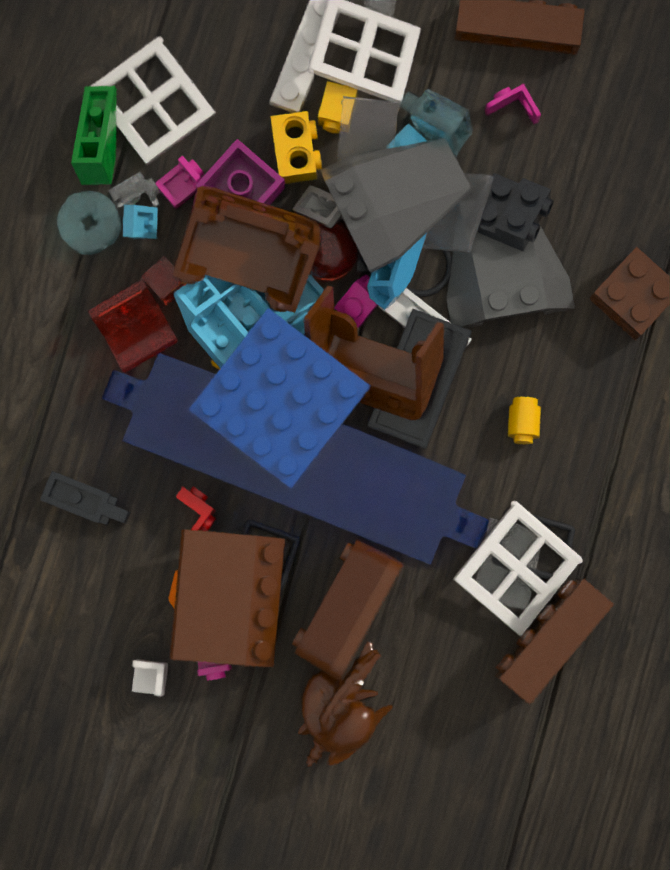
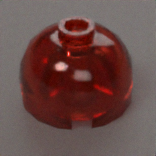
M338 222L332 228L318 223L320 227L319 248L309 274L314 279L324 282L344 278L352 271L358 259V247L345 223Z

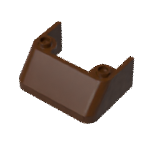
M327 285L304 317L305 336L371 386L359 403L408 420H418L427 408L443 362L444 323L437 322L426 341H418L413 347L412 353L358 336L357 325L354 319L346 313L334 310L333 287Z
M359 540L354 545L349 542L339 558L344 561V564L308 629L306 630L301 627L292 645L297 647L295 654L339 680L403 566V563Z

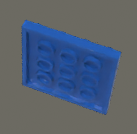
M267 308L192 404L189 411L292 490L371 386Z

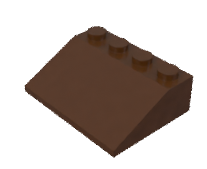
M182 529L170 659L245 666H274L285 539Z

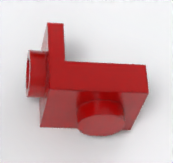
M194 486L190 491L182 487L176 498L201 515L191 530L208 531L216 520L212 516L216 510L205 503L208 496Z

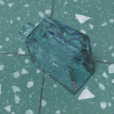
M430 89L425 90L421 98L409 91L402 99L400 107L410 113L414 128L430 140L445 138L453 154L456 156L473 132L469 110Z

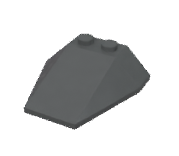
M445 138L348 156L320 170L370 273L400 259L472 191Z
M478 200L460 204L446 299L449 318L452 324L469 328L483 325L484 321L540 311H543L544 314L575 309L570 278L541 226L536 240L533 243L529 241L523 252L468 229L467 220Z

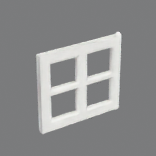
M327 0L307 71L309 74L327 78L400 105L421 28L346 0ZM337 12L365 22L359 43L331 33ZM377 27L405 37L400 57L372 48ZM329 42L357 52L351 73L323 63ZM369 56L397 66L392 87L364 78Z
M161 37L155 38L91 85L113 86L128 75L144 96L141 101L124 113L116 105V125L146 165L216 115L203 95L164 46ZM156 55L172 75V78L151 93L134 70ZM181 88L198 111L176 126L159 103ZM153 108L170 131L148 147L131 124Z
M512 501L509 510L453 580L517 635L522 636L575 567L581 564L583 560L581 556L517 501ZM517 520L537 536L520 560L499 544ZM544 543L564 559L546 583L526 567ZM490 554L510 570L492 595L472 578ZM517 577L537 593L519 617L499 601Z

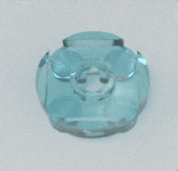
M83 191L73 193L67 198L60 208L57 225L61 238L73 250L82 254H97L116 241L121 229V218L114 203L105 195L95 191ZM88 215H93L97 225L91 226L90 230H85L84 224L81 223L82 219L87 218Z

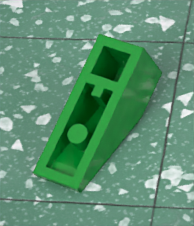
M85 86L71 161L81 185L112 184L116 161L117 89L115 86Z

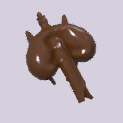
M367 642L343 680H339L325 671L312 675L308 680L301 698L302 716L305 723L298 731L299 735L310 734L314 739L313 743L315 745L310 750L309 755H307V766L311 767L313 763H317V760L322 757L324 751L331 752L328 765H335L349 758L368 742L373 735L375 727L393 708L392 705H387L374 712L371 706L366 707L360 701L378 695L377 691L360 689L364 679L381 656L377 650H372V643Z

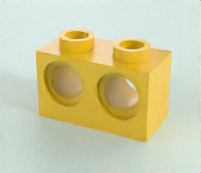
M308 111L270 116L278 173L285 179V184L317 179L316 170L322 169L320 151H313L312 139H318L315 120L309 121ZM291 127H299L303 130V134L298 138H290L286 133ZM295 157H304L308 161L307 165L301 169L294 168L290 163Z

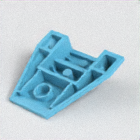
M309 273L295 313L290 311L279 312L272 309L263 292L205 275L203 281L184 285L174 293L188 331L221 369L267 308L304 335V317L324 290Z

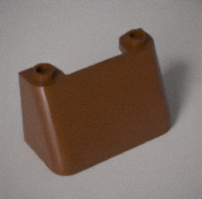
M201 186L197 189L172 276L178 277L184 283L195 284L196 282L203 281L205 275L263 292L272 309L279 312L290 311L295 313L319 248V224L308 217L213 187Z

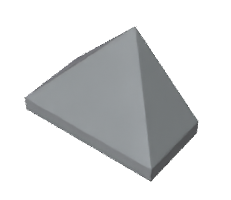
M312 185L308 187L292 209L295 213L308 217L328 228H332L343 219L332 194Z

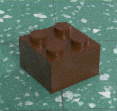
M636 247L589 299L636 341L670 305V276Z

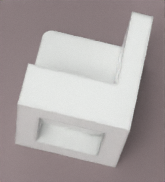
M140 659L133 660L132 667H135L132 692L154 694V696L165 695L169 663Z

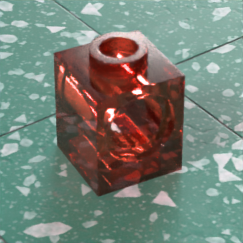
M163 256L141 278L166 306L175 298L174 293L187 283L180 281L178 277L172 276L174 266Z

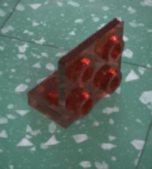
M143 279L88 311L92 320L105 337L117 363L124 373L178 342L162 310Z

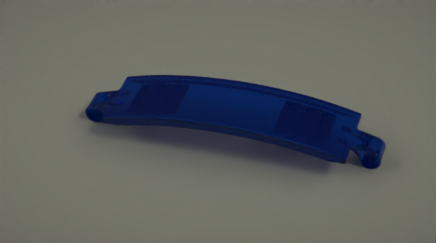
M158 353L150 375L145 381L115 370L112 371L101 399L133 412L122 440L123 442L327 522L430 565L439 542L444 536L475 549L480 546L490 520L456 505V499L466 475L342 424L291 490L189 411V408L216 374Z

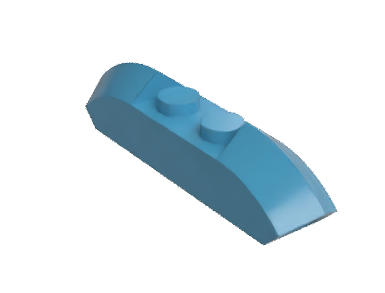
M426 234L400 259L371 273L367 285L369 298L382 309L389 308L410 283Z

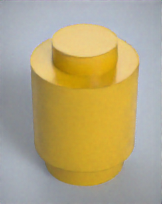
M532 397L513 398V404L509 406L508 437L514 438V443L533 444V439L539 438L541 407L538 406V399Z

